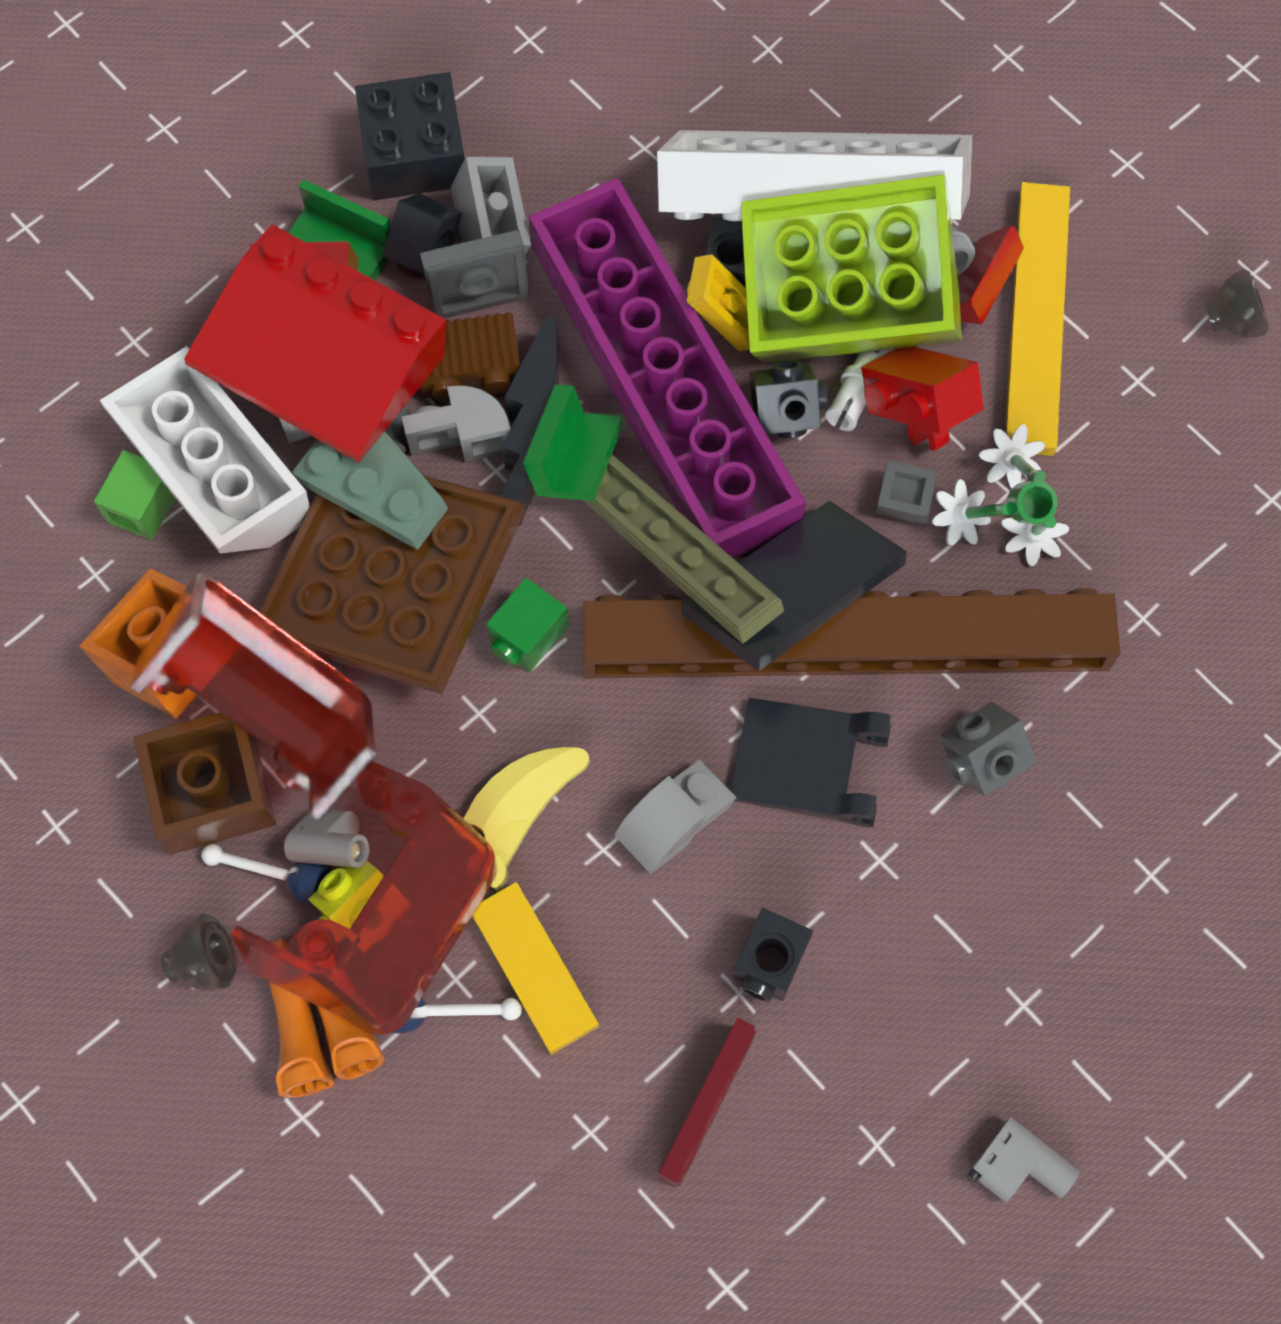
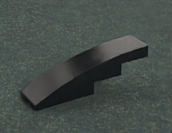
M547 314L505 395L508 420L514 423L502 445L505 469L512 472L500 496L522 503L525 512L519 526L523 522L535 493L523 462L554 385H559L557 318Z

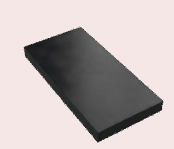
M829 500L739 562L743 568L781 599L784 608L783 613L744 644L738 641L690 596L682 601V615L757 671H760L906 564L907 551Z

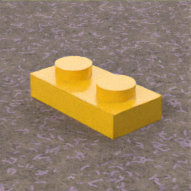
M712 254L695 257L691 280L687 287L688 296L686 302L738 351L750 350L746 288Z

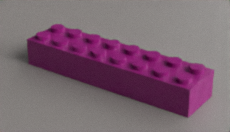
M615 178L528 216L531 244L535 255L677 511L733 559L767 544L802 520L806 501L696 311L686 302L687 296L619 178Z

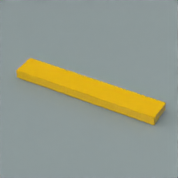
M1022 182L1018 198L1017 233L1024 246V250L1014 266L1004 432L1011 440L1018 426L1025 424L1028 428L1026 443L1033 441L1044 442V449L1037 455L1054 456L1058 441L1070 187Z

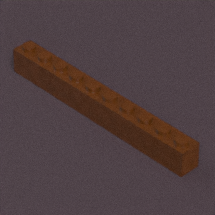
M1079 588L1071 590L1066 594L1046 595L1045 591L1040 589H1025L1016 592L1014 595H993L991 591L979 589L967 591L961 596H941L937 591L922 590L914 592L908 597H888V594L885 592L868 591L760 671H757L682 615V601L684 600H679L674 595L657 594L650 596L647 600H626L619 595H602L597 597L595 601H583L585 679L1110 671L1121 654L1115 594H1098V591L1092 588Z

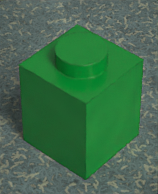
M525 578L486 623L491 643L489 646L490 650L505 664L514 667L518 663L531 672L569 627L567 607L531 580Z

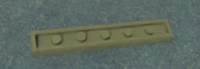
M613 454L611 455L595 501H584L589 507L742 644L784 612L781 599Z

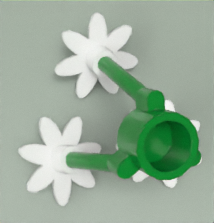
M1025 424L1018 426L1011 440L1005 432L995 428L993 437L998 448L985 449L979 453V457L982 460L996 463L987 475L988 482H995L1005 474L1007 475V481L1012 489L1007 496L1006 502L980 506L985 498L984 491L979 490L968 496L965 482L962 479L955 482L953 496L944 491L936 493L938 503L947 511L938 513L932 518L931 522L935 526L949 525L946 532V543L949 546L954 545L958 541L961 533L969 544H977L978 537L974 525L989 524L991 522L990 516L1010 515L1012 518L1002 520L1001 524L1005 529L1017 535L1006 545V552L1013 553L1026 547L1025 556L1030 567L1037 564L1041 550L1054 558L1060 557L1061 551L1051 538L1067 534L1069 527L1066 524L1057 523L1053 517L1058 505L1056 492L1050 485L1045 483L1046 473L1041 470L1035 461L1030 459V457L1041 452L1045 444L1041 441L1026 443L1028 428ZM1021 473L1027 478L1026 482L1021 483Z

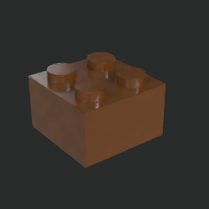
M241 707L133 736L155 837L171 855L277 825L254 728Z

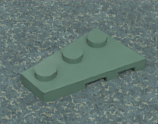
M386 432L381 435L360 463L317 439L292 472L293 476L304 487L417 550L448 510L442 497Z

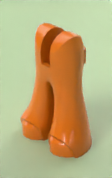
M318 925L297 932L301 954L305 966L299 969L296 967L293 954L284 938L264 944L265 967L275 1005L280 1041L276 1083L278 1094L283 1098L308 1096L335 1085L310 1007L312 999L322 1018L334 1074L338 1078L353 1080L374 1071L385 1061L379 1043L363 1022L352 1003L332 949Z

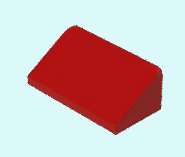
M1006 226L979 238L974 247L975 257L972 263L957 278L961 322L983 324L1024 250V246L1014 226Z

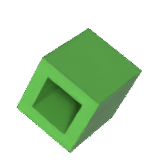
M123 450L95 498L94 503L107 523L153 540L176 498L143 456L140 457Z

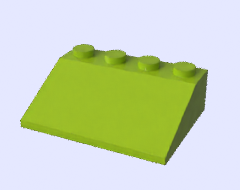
M945 174L741 202L750 353L762 363L962 341L959 287Z

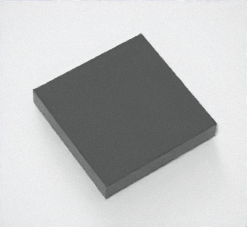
M520 230L420 253L432 311L442 318L525 299L530 296L524 244Z

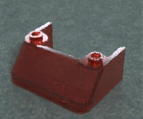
M202 573L196 575L182 592L138 657L131 688L140 694L147 685L162 695H167L169 692L183 694L187 688L274 750V759L279 766L276 769L278 777L287 786L296 791L305 789L309 792V814L317 820L320 819L376 754L372 704L367 695L355 683L208 575Z
M353 753L348 763L363 804L382 812L389 829L407 838V841L351 928L348 929L331 920H314L303 925L295 933L286 948L272 943L238 925L230 935L251 973L372 1033L388 1034L400 1029L412 1015L493 883L498 867L495 853L490 843L429 786Z

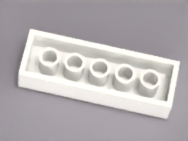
M679 130L657 151L659 212H674V217L681 220L699 219L704 216V213H722L724 220L742 221V201L945 174L952 224L953 219L961 220L970 197L973 135Z

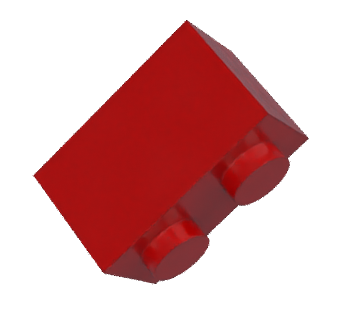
M919 347L894 349L861 367L865 389L864 397L868 413L909 425L908 437L912 445L916 446L928 439L930 450L935 451L949 443L950 428L984 410L978 362Z

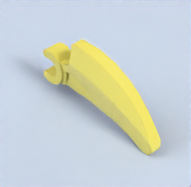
M560 747L531 753L510 763L488 781L476 795L463 818L467 826L475 828L484 834L482 851L473 854L466 863L465 872L468 876L474 878L482 865L492 864L496 867V874L489 884L491 889L497 892L504 887L508 879L507 867L532 824L550 800L568 782L587 769L590 760L588 753L584 749Z

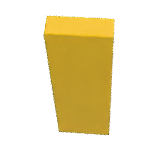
M517 882L469 909L470 914L550 1055L599 1028V1023Z

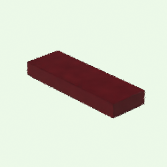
M737 1017L659 1172V1179L675 1188L681 1186L755 1038V1026Z

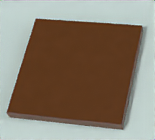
M423 475L442 497L448 510L417 550L323 496L316 494L250 630L258 638L442 695L525 509L520 501Z

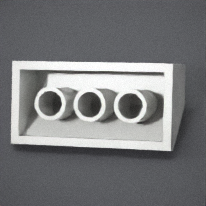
M187 346L100 400L104 409L220 554L269 548L300 528L310 508L306 490L219 384L185 365L184 358L189 351Z

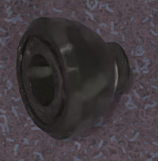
M1242 269L1231 275L1220 286L1215 301L1205 304L1214 332L1225 329L1235 336L1256 338L1265 336L1269 330L1266 312L1251 272Z
M200 914L185 923L175 935L171 949L163 952L161 958L163 971L171 982L183 981L188 986L202 991H216L229 987L234 980L237 969L234 945L227 930L217 919L208 914Z

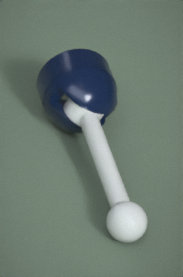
M216 844L205 846L201 853L203 862L210 866L223 863L285 880L286 888L294 899L309 905L313 904L308 899L318 890L323 878L331 872L330 865L294 863L289 870L224 853L221 847Z
M388 988L387 1034L412 1032L422 1025L427 1016L502 1015L507 1020H515L522 1013V1005L515 998H507L501 1004L427 1005L422 996L414 990L405 988Z

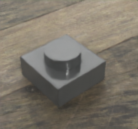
M888 460L875 514L926 525L938 471Z

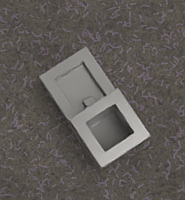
M469 386L447 387L451 404L449 406H425L417 409L413 414L401 416L411 457L461 445L465 463L503 454L502 445L510 431L507 415L500 403L490 394Z
M699 759L674 779L668 776L653 788L627 815L614 836L650 874H653L685 849L694 835L727 811L735 801L736 796Z

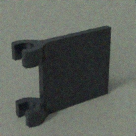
M749 698L730 790L736 796L735 801L833 817L853 825L874 828L877 796L863 793L847 794L856 741L859 740L874 746L888 747L891 715L881 712L847 713Z

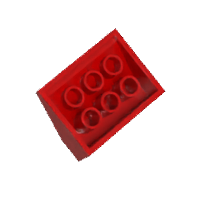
M271 224L241 258L184 360L185 365L360 463L444 358L446 319Z

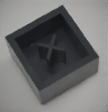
M451 72L355 86L366 168L374 201L450 189L465 160Z

